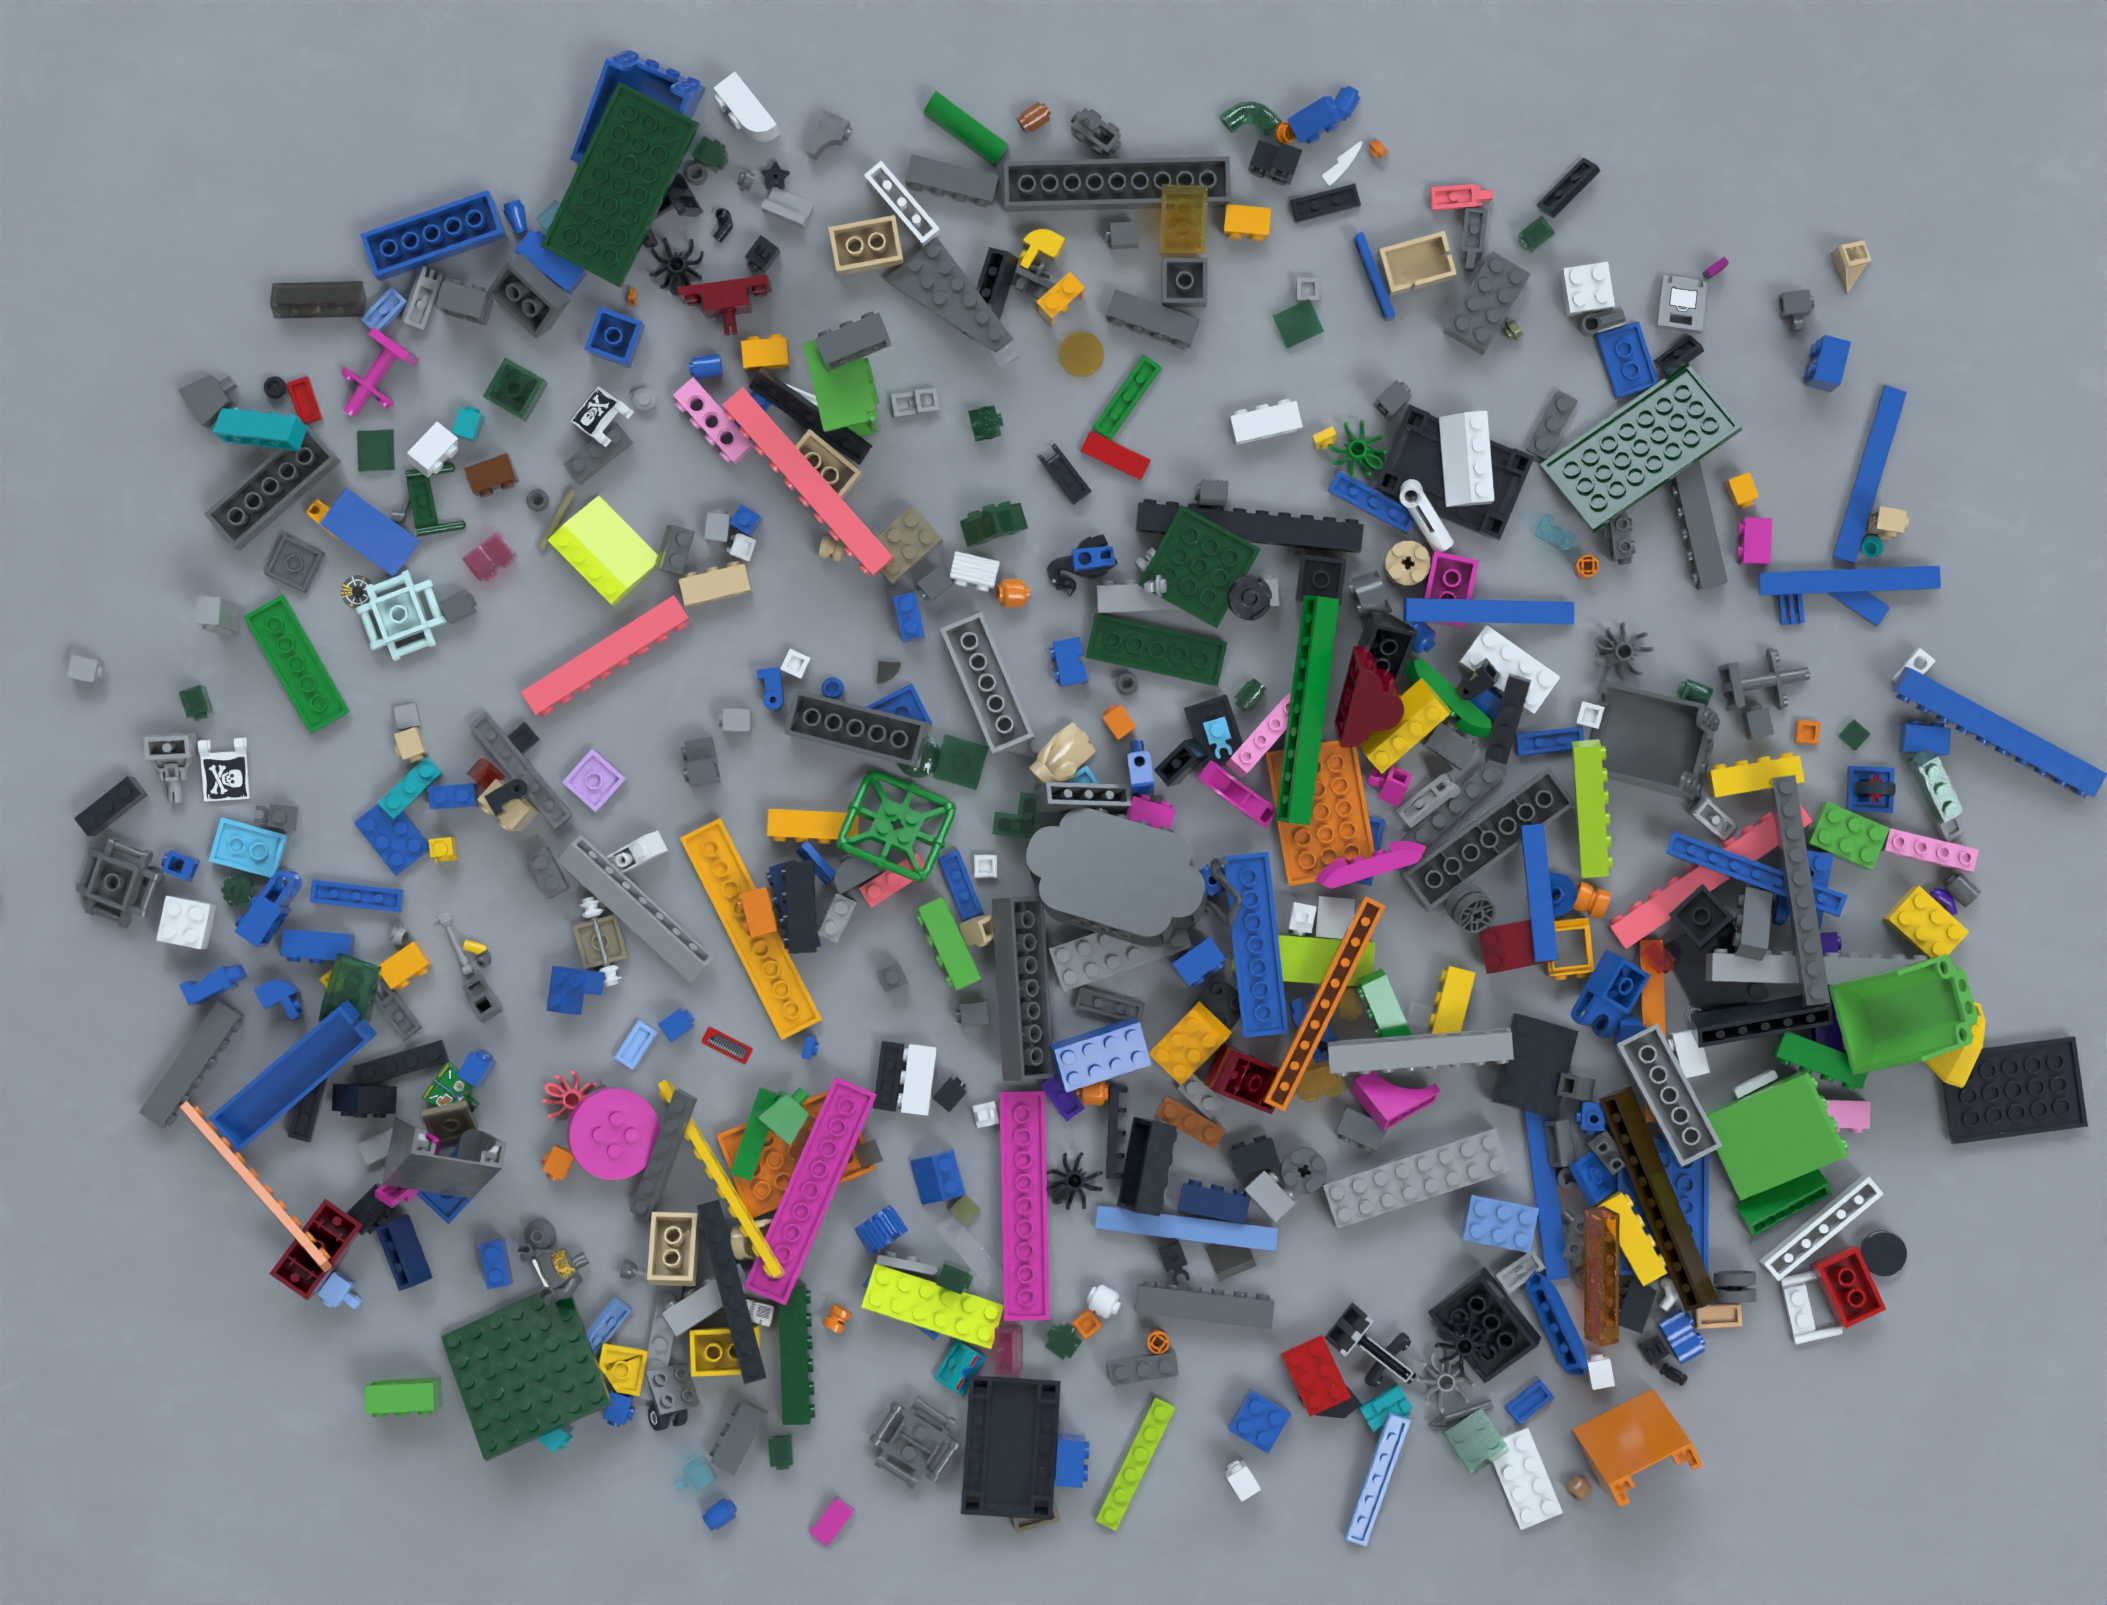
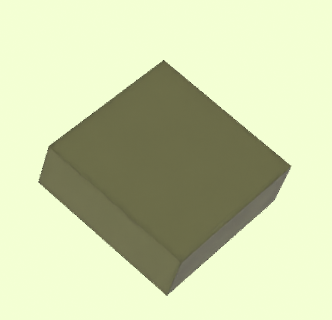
M966 1194L962 1195L949 1209L964 1226L981 1210Z

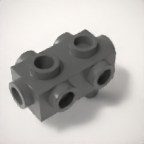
M1084 108L1082 112L1077 111L1071 119V123H1073L1071 130L1074 131L1072 135L1082 143L1085 140L1092 144L1090 148L1100 156L1103 153L1107 156L1110 152L1114 154L1122 144L1119 141L1121 138L1119 128L1110 122L1106 124L1101 120L1102 116L1093 109L1089 111ZM1103 137H1107L1109 139V143L1103 144L1101 142V139Z
M1623 512L1600 528V530H1604V538L1609 539L1611 562L1618 561V565L1632 563L1631 558H1633V554L1636 552L1635 542L1630 538V531L1633 530L1632 519L1628 518L1627 513Z
M1567 1209L1561 1214V1217L1570 1224L1567 1229L1569 1236L1562 1257L1569 1259L1568 1263L1582 1267V1264L1587 1263V1260L1591 1258L1593 1240L1598 1236L1600 1230L1598 1225L1600 1219H1597V1214L1584 1211V1214L1575 1213L1574 1216Z

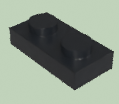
M1689 335L1653 361L1655 366L1669 377L1703 353L1704 349L1697 340Z

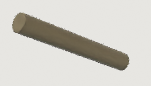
M571 488L567 490L540 540L538 548L546 550L550 543L548 539L556 532L577 491Z

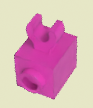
M1394 766L1390 767L1387 775L1381 774L1377 768H1373L1367 783L1371 786L1381 787L1378 795L1379 799L1399 806L1408 789L1412 774Z

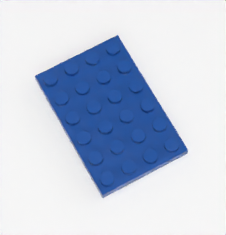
M1652 1138L1708 1273L1709 1153L1683 1167H1678L1664 1138ZM1625 1166L1617 1172L1616 1192L1620 1191L1623 1195L1628 1194L1634 1204L1631 1207L1634 1215H1640L1645 1224L1642 1227L1646 1235L1650 1234L1656 1243V1246L1653 1247L1656 1254L1662 1255ZM1616 1242L1618 1275H1635ZM1616 1253V1274H1617V1253ZM1667 1266L1664 1267L1665 1270L1667 1271V1274H1665V1275H1670Z

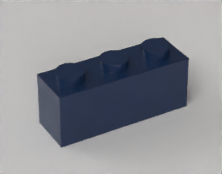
M1189 1179L1188 1183L1183 1182L1178 1210L1245 1225L1251 1199L1250 1196H1246V1191L1233 1189V1192L1224 1191V1186L1211 1184V1187L1201 1186V1181Z
M409 1214L375 1227L399 1291L433 1278Z

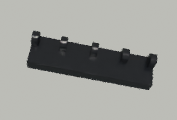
M1110 1087L1106 1179H1122L1123 1173L1115 1172L1116 1158H1125V1153H1116L1117 1135H1126L1125 1130L1117 1129L1118 1112L1127 1113V1108L1119 1107V1092H1128L1127 1087Z

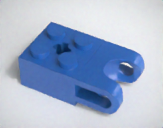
M1807 850L1812 882L1828 888L1833 855ZM1780 862V868H1779V870H1780V871H1783V870H1782V863ZM1776 895L1772 922L1774 925L1781 926L1787 922L1789 909L1787 898ZM1816 909L1820 929L1823 912Z
M277 871L259 896L255 895L249 902L248 907L250 909L246 915L242 914L235 923L237 928L234 932L256 947H267L292 910L288 906L303 884L300 875L291 871ZM286 879H287L288 884H287V886L285 887V886H284V883H285V881H286Z
M1605 950L1571 1011V1018L1580 1025L1586 1026L1592 1023V1030L1597 1036L1610 1038L1617 1029L1624 1014L1629 1015L1651 975L1623 957Z

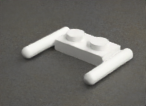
M1813 1271L1783 1277L1780 1280L1795 1345L1843 1333L1842 1327L1839 1326L1815 1331L1812 1310L1804 1283L1816 1279Z

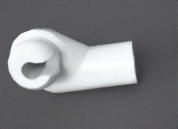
M1664 1277L1660 1285L1665 1289L1666 1295L1658 1306L1668 1312L1677 1300L1678 1292L1673 1280L1669 1277Z

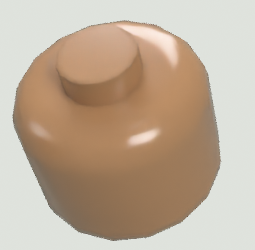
M1576 1475L1567 1483L1566 1490L1577 1501H1583L1591 1493L1592 1487L1587 1477Z

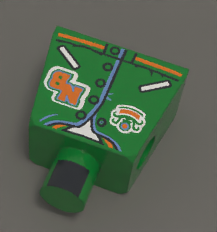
M446 1062L421 1097L436 1106L466 1100L472 1114L480 1105L478 1101L470 1096L476 1087L456 1076L459 1069L452 1062Z

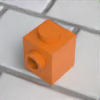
M557 1144L554 1145L551 1152L547 1151L542 1160V1164H544L542 1170L547 1172L546 1177L558 1182L559 1179H566L575 1159L570 1150Z

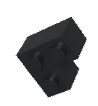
M1258 140L1248 170H1251L1253 175L1264 178V176L1273 178V182L1276 184L1290 185L1302 150L1282 142L1280 147Z
M333 1083L332 1111L341 1112L340 1116H353L354 1118H367V1114H373V1118H386V1114H396L397 1086Z

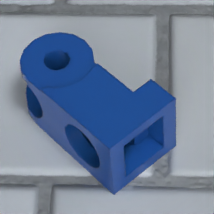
M1113 546L1072 549L1071 551L1073 572L1115 565Z
M781 668L757 670L758 679H764L766 692L763 697L764 705L770 710L780 709L784 704Z

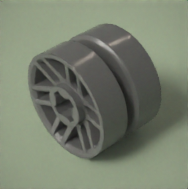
M1465 884L1458 887L1450 894L1446 902L1447 914L1467 934H1476L1486 929L1492 923L1496 914L1494 903L1474 884Z
M1744 1270L1714 1272V1284L1724 1286L1714 1289L1717 1295V1299L1714 1300L1715 1302L1749 1303L1757 1301L1756 1289L1747 1287L1756 1284V1272Z

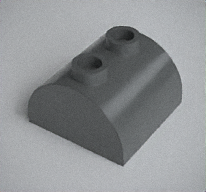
M847 854L839 859L842 864L838 867L835 875L836 888L840 895H844L880 875L882 872L880 869L875 868L876 865Z

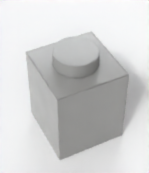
M714 509L713 513H707L704 536L706 541L729 544L731 530L729 522L732 517L727 515L726 510Z
M71 655L67 677L99 684L105 674L104 662Z
M723 708V713H719V727H723L722 731L752 733V710Z

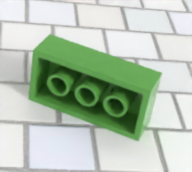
M942 896L919 907V913L916 916L921 926L926 925L929 931L926 937L930 946H936L939 954L935 956L940 967L945 966L948 972L945 978L950 988L955 987L957 991L981 980L982 977L945 898Z

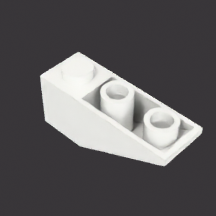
M655 831L638 838L606 856V858L624 874L665 853L668 849L659 832Z

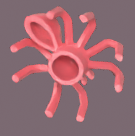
M571 1071L575 1079L573 1090L563 1077L556 1075L555 1078L565 1086L567 1092L564 1091L560 1084L553 1082L545 1085V1091L552 1097L563 1098V1100L543 1099L542 1102L564 1105V1107L559 1112L548 1114L547 1118L559 1117L569 1109V1121L576 1105L587 1096L582 1094L587 1089L596 1086L597 1083L591 1082L577 1091L580 1080L575 1071Z

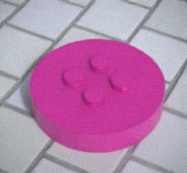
M607 1087L591 1092L576 1105L567 1125V1143L576 1162L587 1172L602 1179L620 1180L637 1174L647 1166L660 1131V1126L653 1108L641 1096L628 1089Z

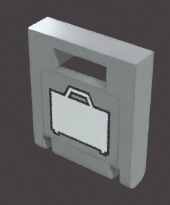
M1663 274L1656 328L1701 334L1708 281L1703 280L1701 287H1698L1699 279L1671 276L1670 283H1668V275ZM1670 315L1691 318L1689 325L1669 322Z

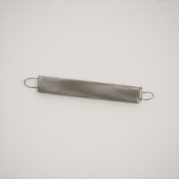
M1294 547V549L1297 551V554L1294 553V555L1301 556V554L1303 553L1298 549V547ZM1302 548L1306 555L1313 556L1306 548ZM1311 549L1315 556H1320L1315 549ZM1319 550V551L1323 554V557H1328V558H1330V557L1324 552V550ZM1328 551L1332 558H1337L1332 551ZM1337 552L1341 559L1346 560L1341 552Z

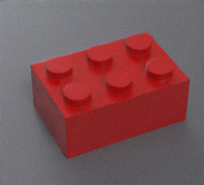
M1849 1245L1810 1264L1839 1327L1846 1329L1887 1310L1857 1246Z
M1323 1335L1281 1353L1309 1417L1351 1398Z

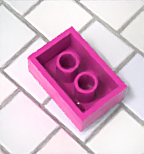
M1434 551L1431 555V567L1427 575L1422 599L1471 600L1479 560ZM1430 622L1463 629L1466 626L1465 622Z

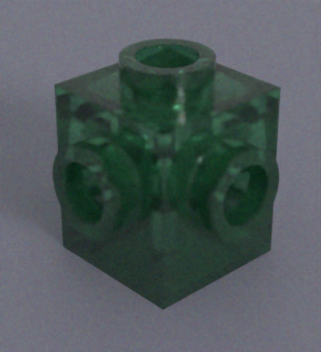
M995 405L968 411L975 442L1002 436L1000 427L1004 426L1001 413H996Z
M241 874L230 875L223 882L224 887L220 890L224 894L222 896L223 899L230 906H247L254 897L253 895L258 891L254 887V881L246 874L244 876ZM237 886L240 889L238 894L233 891Z

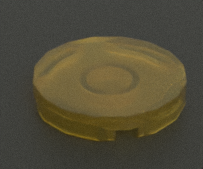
M1077 332L1069 335L1060 347L1059 358L1062 367L1069 374L1075 377H1087L1100 369L1104 360V349L1102 343L1092 334Z

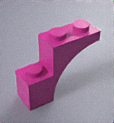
M1212 760L1209 761L1198 776V779L1215 794L1236 807L1261 827L1266 829L1275 817L1276 808L1243 785Z

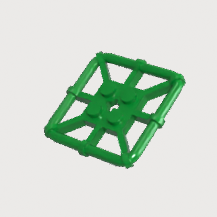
M871 769L868 770V773L862 779L853 802H850L847 807L849 811L838 833L836 845L838 849H842L850 855L876 865L875 868L880 870L884 868L907 879L921 883L926 881L934 867L940 850L945 847V838L954 820L957 807L954 802L920 788L914 782L911 784L885 772ZM879 780L908 792L903 805L887 798ZM870 784H872L881 803L877 813L861 806ZM913 794L942 806L925 813L908 808ZM856 815L873 822L870 831L847 837ZM945 815L936 837L919 831L923 822ZM891 823H899L902 829L894 830ZM872 840L884 845V848L879 857L852 845ZM915 840L932 846L923 869L920 867L912 851ZM891 848L905 854L912 870L886 860L889 849Z

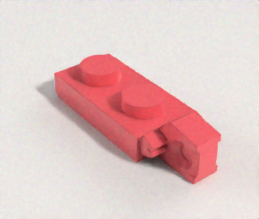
M1475 184L1430 187L1431 211L1465 209L1466 207L1476 208L1481 207L1482 202L1492 201L1493 189L1481 190V187L1475 186Z

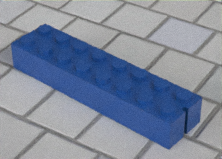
M347 999L208 1119L233 1147L240 1152L378 1033L364 1018L361 1021L358 1017L361 1014Z

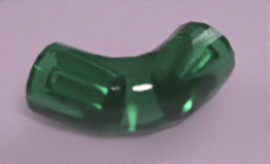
M1254 101L1239 102L1219 115L1220 120L1231 133H1234L1245 124H1253L1265 136H1268L1282 122L1270 108Z

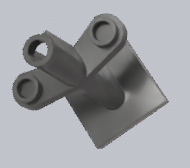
M1767 648L1766 650L1771 673L1740 678L1738 662L1719 666V671H1726L1728 682L1721 685L1722 692L1730 693L1732 705L1725 707L1726 711L1746 707L1743 692L1774 687L1777 709L1779 711L1784 710V707H1788V699L1786 694H1783L1782 685L1810 680L1808 667L1779 671L1777 665L1780 661L1779 652L1777 649L1773 650V648Z

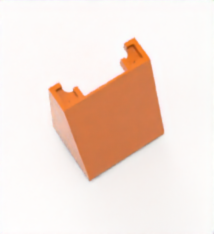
M1653 1388L1572 1429L1602 1490L1619 1507L1630 1503L1626 1493L1629 1488L1635 1487L1630 1476L1669 1456H1672L1676 1465L1681 1464V1462H1687L1693 1471L1703 1466L1692 1442Z

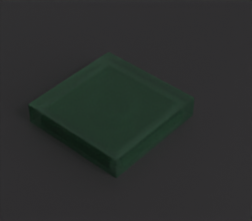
M945 734L932 778L977 790L989 747Z

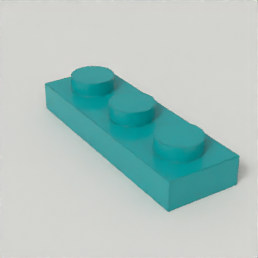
M425 757L377 805L394 821L428 786L442 775V771L430 759Z

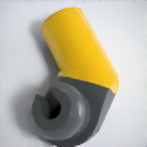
M468 939L465 940L463 950L474 953L478 961L477 965L480 968H486L491 963V955L487 946Z

